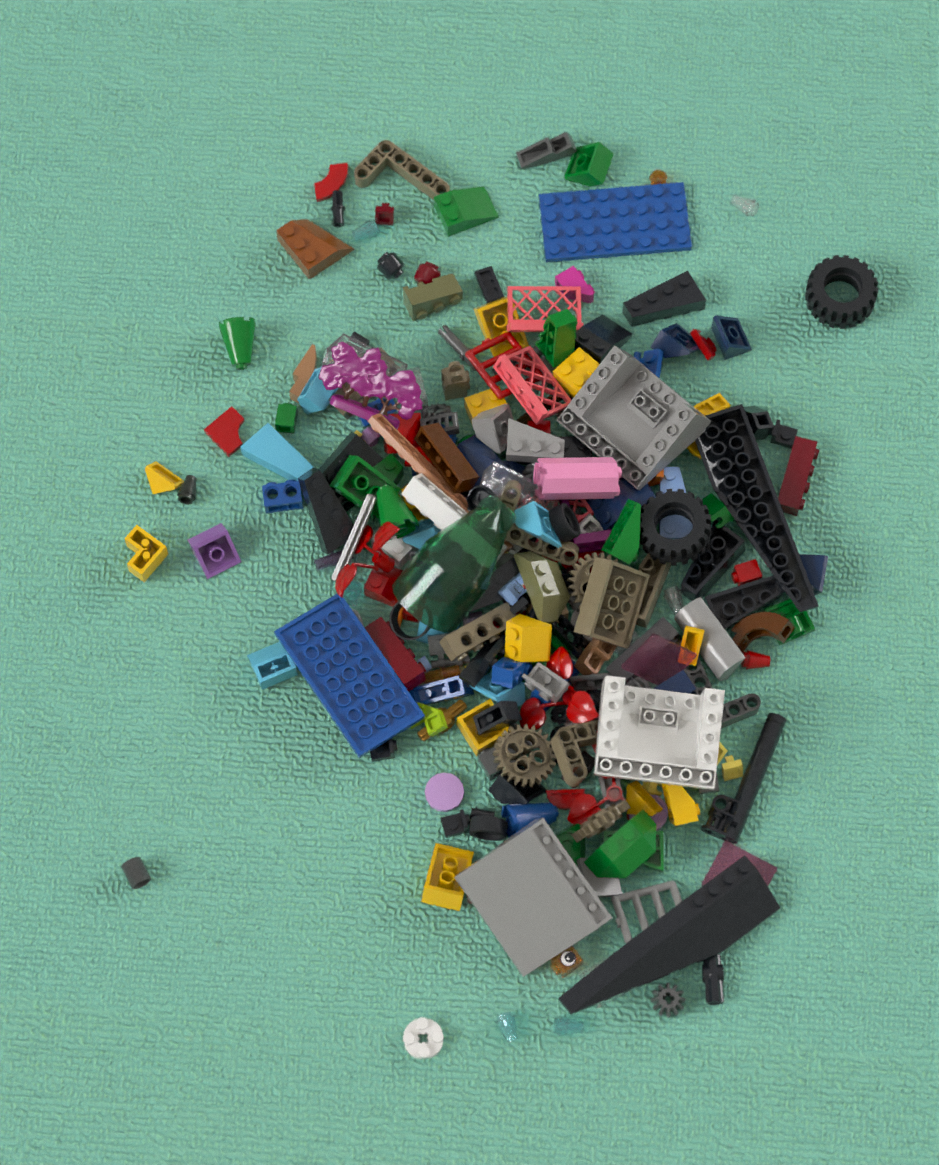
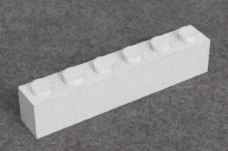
M422 473L414 476L402 492L408 503L416 506L423 516L430 518L437 528L445 531L452 541L460 544L466 553L474 556L481 566L489 568L495 565L507 549L505 544L492 535Z

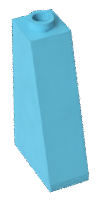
M269 423L263 426L240 447L244 457L288 480L298 481L300 476L314 468Z

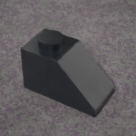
M500 701L473 716L479 735L507 728L522 720L516 701Z

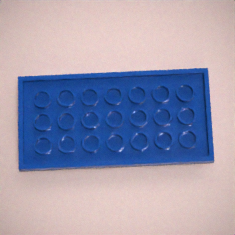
M684 182L539 194L546 263L692 250Z
M338 594L274 631L275 636L358 758H361L425 718L420 707L346 600Z

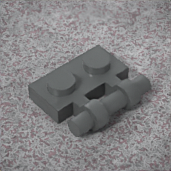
M452 632L427 635L430 656L438 655V660L431 661L432 669H446V666L453 665L460 667L463 664L470 663L469 656L461 661L455 659L451 662L449 658L444 659L445 651L439 642ZM461 639L462 644L468 646L467 641Z

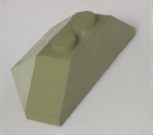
M532 551L515 553L513 556L537 619L545 623L556 622L570 599L557 562Z

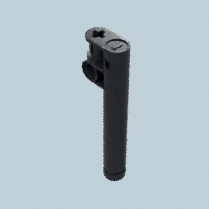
M776 713L768 714L734 799L721 794L714 797L708 811L709 817L706 824L700 828L704 833L731 844L738 843L786 724V719ZM721 802L725 805V808L718 809L715 804Z

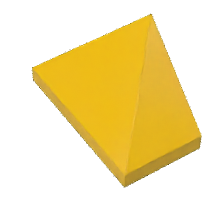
M156 461L145 467L152 494L175 490L182 486L184 480Z
M685 626L677 659L678 662L696 666L705 630Z
M638 780L626 786L627 803L631 807L627 810V814L637 815L640 811L644 810L649 816H654L663 810Z

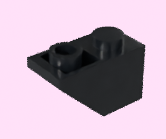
M757 406L744 407L755 439H766L774 428L768 411Z

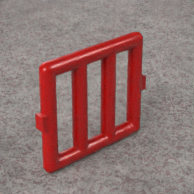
M505 332L491 340L487 338L482 341V344L465 352L466 358L498 399L501 400L513 394L509 388L501 391L496 384L502 380L498 374L490 377L485 370L493 366L499 356L504 354L508 356L523 349L511 332ZM506 340L513 347L482 363L475 357V355ZM527 353L523 355L524 359L532 361ZM522 364V369L529 368L531 370V366ZM534 368V373L543 376L539 369ZM533 378L532 383H536L540 380Z

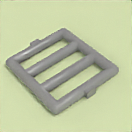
M668 881L612 896L611 901L617 916L616 924L618 928H621L625 943H628L632 936L620 902L632 899L643 931L649 924L639 897L651 894L658 917L660 918L666 913L659 892L670 889L675 906L682 902L675 881Z

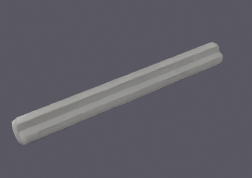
M367 494L332 575L333 581H336L342 568L351 562L377 501V497L372 494Z

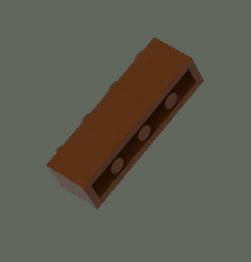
M439 422L421 426L414 440L452 491L456 494L471 490L479 476Z

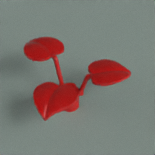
M385 522L374 536L375 541L372 548H370L367 542L372 538L373 529L366 525L354 554H359L365 547L374 554L372 557L374 565L355 562L351 565L346 564L339 572L335 581V589L340 597L343 598L345 589L355 577L357 567L370 568L376 571L381 569L386 573L393 569L395 560L385 554L381 548L400 530L398 527L390 522Z
M559 647L550 656L546 667L562 679H569L573 672L572 660L568 651L564 647ZM569 686L568 690L563 694V701L556 702V704L553 702L541 705L538 698L526 700L520 709L522 719L520 720V726L523 728L527 724L528 729L531 730L534 725L535 730L540 729L546 720V713L543 708L550 706L569 705L566 714L573 723L590 722L599 717V714L591 696L587 692L575 691L573 686Z
M601 776L605 779L612 778V786L607 789L606 797L598 803L590 794L577 796L571 804L567 820L572 824L581 825L588 821L587 818L600 811L601 808L598 806L602 805L605 801H627L622 796L621 788L616 785V778Z

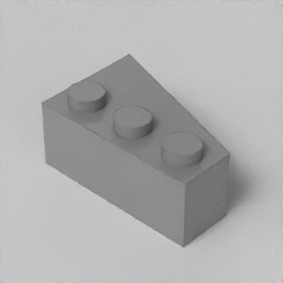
M509 418L506 461L539 463L537 461L538 458H564V439Z

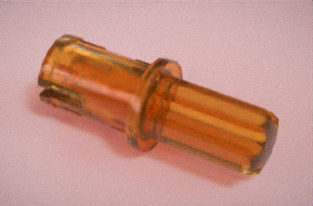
M459 664L445 668L439 667V670L426 672V681L424 683L460 675Z

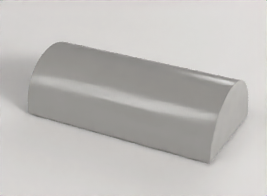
M699 597L691 601L675 615L674 620L683 632L685 626L705 630L699 654L719 681L728 679L743 662L745 656L703 599Z

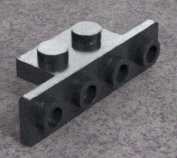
M500 634V638L491 644L489 641L486 642L484 647L460 673L459 678L470 686L476 687L486 673L492 669V665L498 662L500 657H504L506 635Z

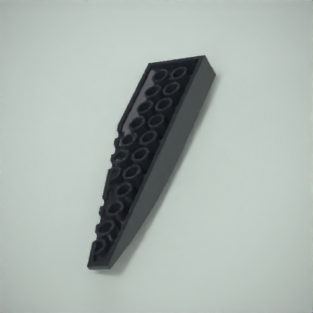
M740 404L706 415L711 422L695 442L713 490L798 611L801 613L819 607L743 405Z
M744 855L613 953L561 995L558 1000L572 1015L592 1007L603 1000H609L613 996L621 993L624 994L635 987H641L668 976L674 971L685 969L691 964L719 955L777 912L780 906L757 868Z

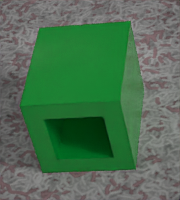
M291 403L278 404L275 420L277 432L295 434L298 417L297 406Z

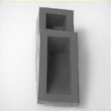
M566 131L552 139L546 137L516 152L521 168L526 169L559 160L577 152L572 136Z

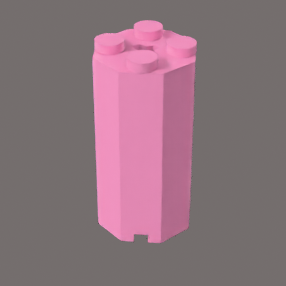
M613 457L538 458L537 461L539 463L534 465L533 482L538 485V489L534 490L539 500L613 499L614 496H619L620 494L618 482L622 476V469L620 466L617 467V462Z

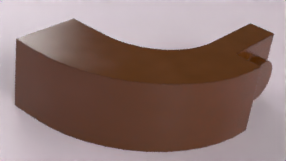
M759 612L745 617L731 629L735 634L732 640L740 651L744 652L753 640L761 636H771L784 643L795 627L787 618L779 614Z

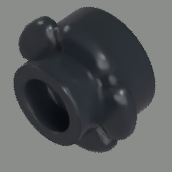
M564 706L554 707L551 711V720L558 724L566 723L568 719L567 709Z

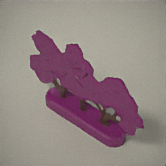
M339 342L331 348L332 358L335 363L322 366L319 379L323 381L326 390L342 388L345 393L344 396L333 394L329 402L332 406L366 420H369L373 415L381 413L397 430L400 421L398 418L387 414L388 411L397 410L402 419L408 420L412 418L415 411L422 410L423 402L419 398L421 389L416 382L413 371L404 370L395 373L391 377L387 376V365L385 361L381 360L379 347L366 350V353L361 358L358 357L354 347L345 342ZM345 382L349 383L348 388L345 387ZM354 391H357L364 398L363 404L350 399L349 396ZM376 396L382 401L383 407L380 411L367 406L370 397ZM384 396L387 398L386 402L383 401ZM397 398L398 401L393 406L392 404L387 405L389 400Z

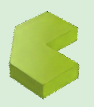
M417 702L425 718L409 727L410 729L425 722L428 735L433 737L448 728L443 711Z

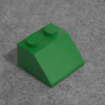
M601 142L576 147L577 152L573 153L570 158L564 179L589 187L602 185L606 179L614 153Z

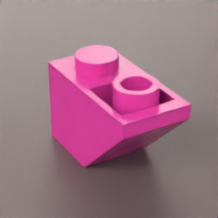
M572 266L555 276V286H581V302H593L594 289L584 281V275L580 270L577 271ZM568 291L564 296L567 299L575 300L576 291Z

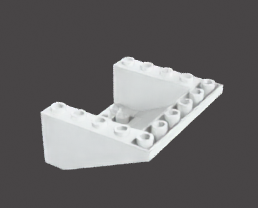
M606 675L602 683L594 775L714 790L725 690L705 688L701 695L625 686L626 678Z

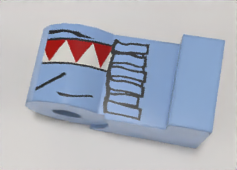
M518 573L498 591L509 605L513 606L527 591L521 574Z

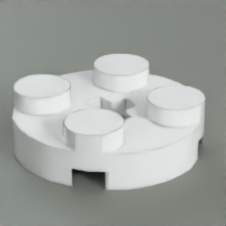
M421 1017L412 1021L406 1027L403 1042L406 1051L416 1059H430L435 1057L442 1049L444 1037L441 1027L435 1021ZM420 1034H427L428 1042L419 1043L420 1038L418 1036Z

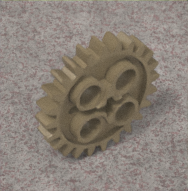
M594 552L591 557L587 554L584 556L585 560L580 558L578 559L579 564L575 563L572 565L575 570L569 571V574L573 577L567 579L572 585L568 586L567 589L573 590L570 597H576L573 603H580L578 609L581 608L585 594L583 585L588 584L591 574L589 570L590 567H593L595 557L611 560V555L604 558L603 552L599 556Z
M517 724L515 730L511 726L508 732L504 730L502 736H499L497 739L498 743L494 745V748L497 750L493 752V755L496 756L493 762L499 763L496 770H503L501 777L508 775V782L514 779L515 785L520 781L523 787H525L527 782L532 787L534 782L539 785L542 779L546 780L548 778L547 774L551 775L553 772L552 768L556 765L554 762L556 756L553 754V748L550 747L551 741L546 740L548 734L542 736V729L536 732L534 725L530 730L527 724L524 725L523 729ZM525 740L530 741L532 743V746H528L525 743ZM507 748L514 749L516 753H510ZM534 757L540 758L542 763L536 762ZM517 765H522L525 770L518 769Z
M624 800L618 805L612 804L606 809H601L587 818L588 821L579 826L581 829L572 834L574 840L577 843L585 837L589 839L596 833L597 835L614 825L616 820L623 817L622 813L631 807Z

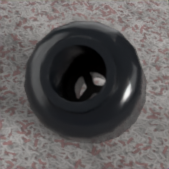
M386 252L378 259L377 269L386 279L393 277L397 279L403 273L404 262L394 252Z

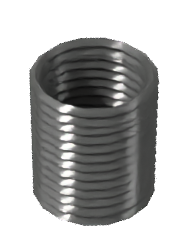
M140 857L131 858L122 864L121 868L132 889L141 888L150 882V875Z

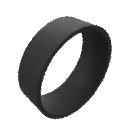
M404 598L393 606L390 613V625L393 632L401 639L416 640L430 630L432 613L424 602L415 598ZM409 602H419L427 611L428 624L424 632L419 636L405 634L398 624L399 611Z

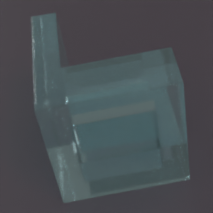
M352 580L345 589L343 598L349 606H357L362 592L361 582Z

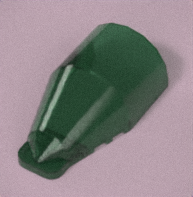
M488 496L476 508L428 538L392 585L393 593L399 603L412 616L432 629L444 633L455 631L489 587V581L492 572L495 570L498 555L501 553L508 531L515 523L513 511L497 497Z

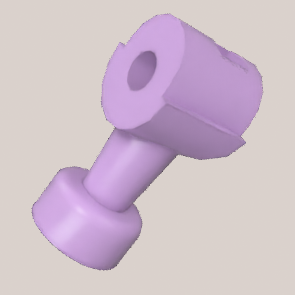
M371 426L361 432L363 434L361 436L362 440L370 447L377 445L378 438L381 435L375 432Z

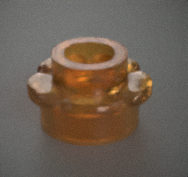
M658 169L652 172L649 180L652 185L666 184L667 175L664 171Z

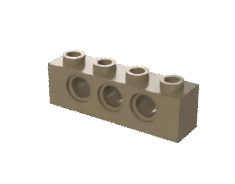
M509 603L502 604L445 636L439 643L450 661L452 662L455 659L461 661L469 656L468 652L472 650L477 652L484 647V643L489 641L491 644L500 638V634L504 632L506 634V621L516 616L510 611ZM493 621L497 622L500 628H496L493 625ZM477 630L482 631L484 637L479 636ZM461 639H465L468 642V646L463 645Z

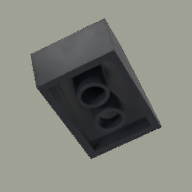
M602 314L583 325L576 332L575 351L580 347L600 364L614 345L621 348L632 336V333Z

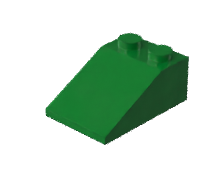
M484 186L450 190L434 196V208L448 237L499 218Z
M349 455L329 485L342 497L360 508L367 494L376 496L378 488L383 485L393 486L398 493L401 490L399 486L355 455ZM376 501L371 515L380 520Z
M630 499L627 500L601 549L629 565L637 559L639 554L641 504Z

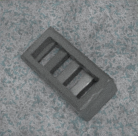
M457 412L420 419L421 426L438 422L441 425V422H445V428L443 429L448 435L460 434ZM450 421L453 422V426H449Z

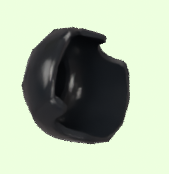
M475 486L466 497L468 503L467 510L474 515H485L490 512L495 505L493 491L487 486Z

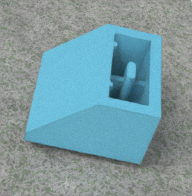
M322 367L314 370L297 399L306 414L325 410L329 405L330 396L338 389H325L323 381L319 379Z
M280 642L247 655L262 690L298 675L294 662Z

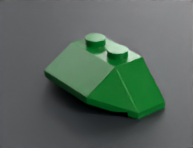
M644 810L640 811L584 861V864L597 878L626 879L655 853L656 823Z

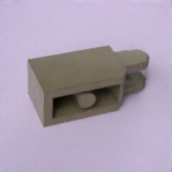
M458 361L450 362L449 367L441 370L445 401L467 397V390L470 389L469 372L464 370V365H460Z

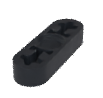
M561 614L558 618L559 627H557V621L548 624L552 625L553 634L578 659L583 652L582 647L586 648L589 641L583 635L575 633V627ZM568 632H571L573 634V642H570L568 640Z

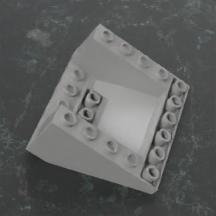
M615 345L557 418V421L597 456L613 457L617 462V467L620 466L622 469V477L638 490L642 489L693 443L711 422L636 358Z
M544 818L533 820L454 877L523 977L612 919Z

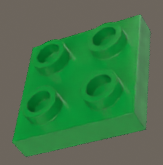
M791 599L763 610V612H772L787 618L795 627L784 643L815 631L807 611L800 613Z

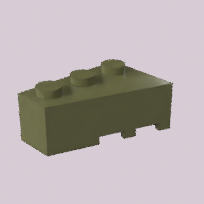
M453 273L434 278L432 283L425 285L423 282H419L417 287L414 288L402 287L403 302L413 321L422 320L433 312L437 313L449 305L458 304L463 299V291Z

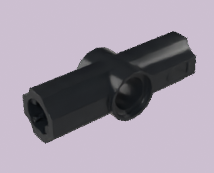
M721 954L711 956L703 961L702 979L703 983H705V999L708 1005L724 1003L722 983L724 982L723 964H721Z

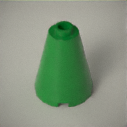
M233 317L224 319L223 324L219 322V329L231 364L237 370L247 369V366L251 364L256 325L255 319L249 317V321L244 320V317Z
M383 485L378 488L376 497L380 525L382 526L385 522H390L398 527L400 530L393 535L397 539L416 530L415 525L419 526L418 520L396 489L389 485Z

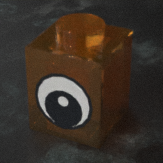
M570 946L551 959V968L557 976L560 974L564 978L583 964V960L574 947Z

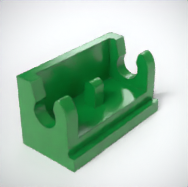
M712 493L702 499L703 505H706L709 509L711 522L721 517V521L715 527L720 528L729 521L732 522L734 520L726 506Z

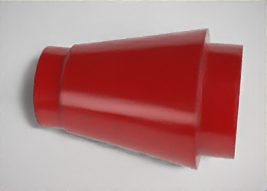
M749 650L742 652L745 659L741 663V667L755 669L770 666L769 655Z

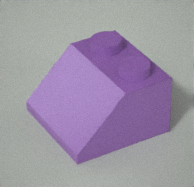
M222 523L187 540L207 579L241 563L230 535Z

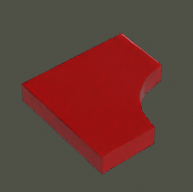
M231 406L208 425L204 432L230 457L243 445L238 433L240 426L245 420Z

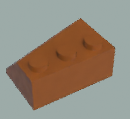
M308 219L291 220L276 230L277 240L309 280L354 250L353 247Z

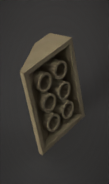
M595 557L574 632L628 649L650 575L612 560Z

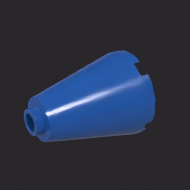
M552 803L507 804L502 807L501 811L502 818L506 817L508 823V838L535 819L544 818L547 824L550 825L556 822L559 816L557 807L553 806Z

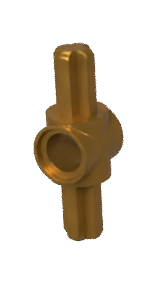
M459 699L448 709L445 707L439 708V710L443 711L448 726L447 729L440 733H445L455 724L454 718L467 708L463 700ZM426 726L417 733L423 742L431 737L428 735Z

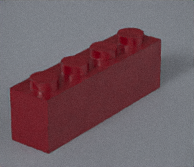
M798 436L795 437L778 497L783 513L797 516L799 510L803 511L805 499H802L803 493H808L810 483L807 482L808 476L812 477L815 468L812 465L813 459L817 460L820 450L816 448L817 441Z
M379 617L364 627L408 692L426 681L425 667L421 662H416L414 659L416 657L410 648H405L404 640L395 635L389 621L385 622L382 617Z

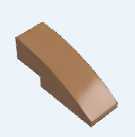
M313 344L293 372L295 384L289 391L290 399L298 404L297 399L317 367L316 347Z
M592 639L578 658L574 667L582 675L598 674L604 661L610 660L617 646Z

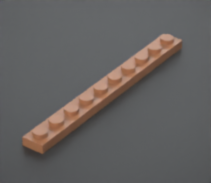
M381 413L371 416L367 422L371 425L372 429L379 433L385 439V442L392 446L398 452V455L411 465L415 472L422 473L489 531L490 522L483 515H474L467 510L468 503L466 498L461 493L455 494L437 469ZM498 538L507 546L503 554L509 552L513 545L506 540Z

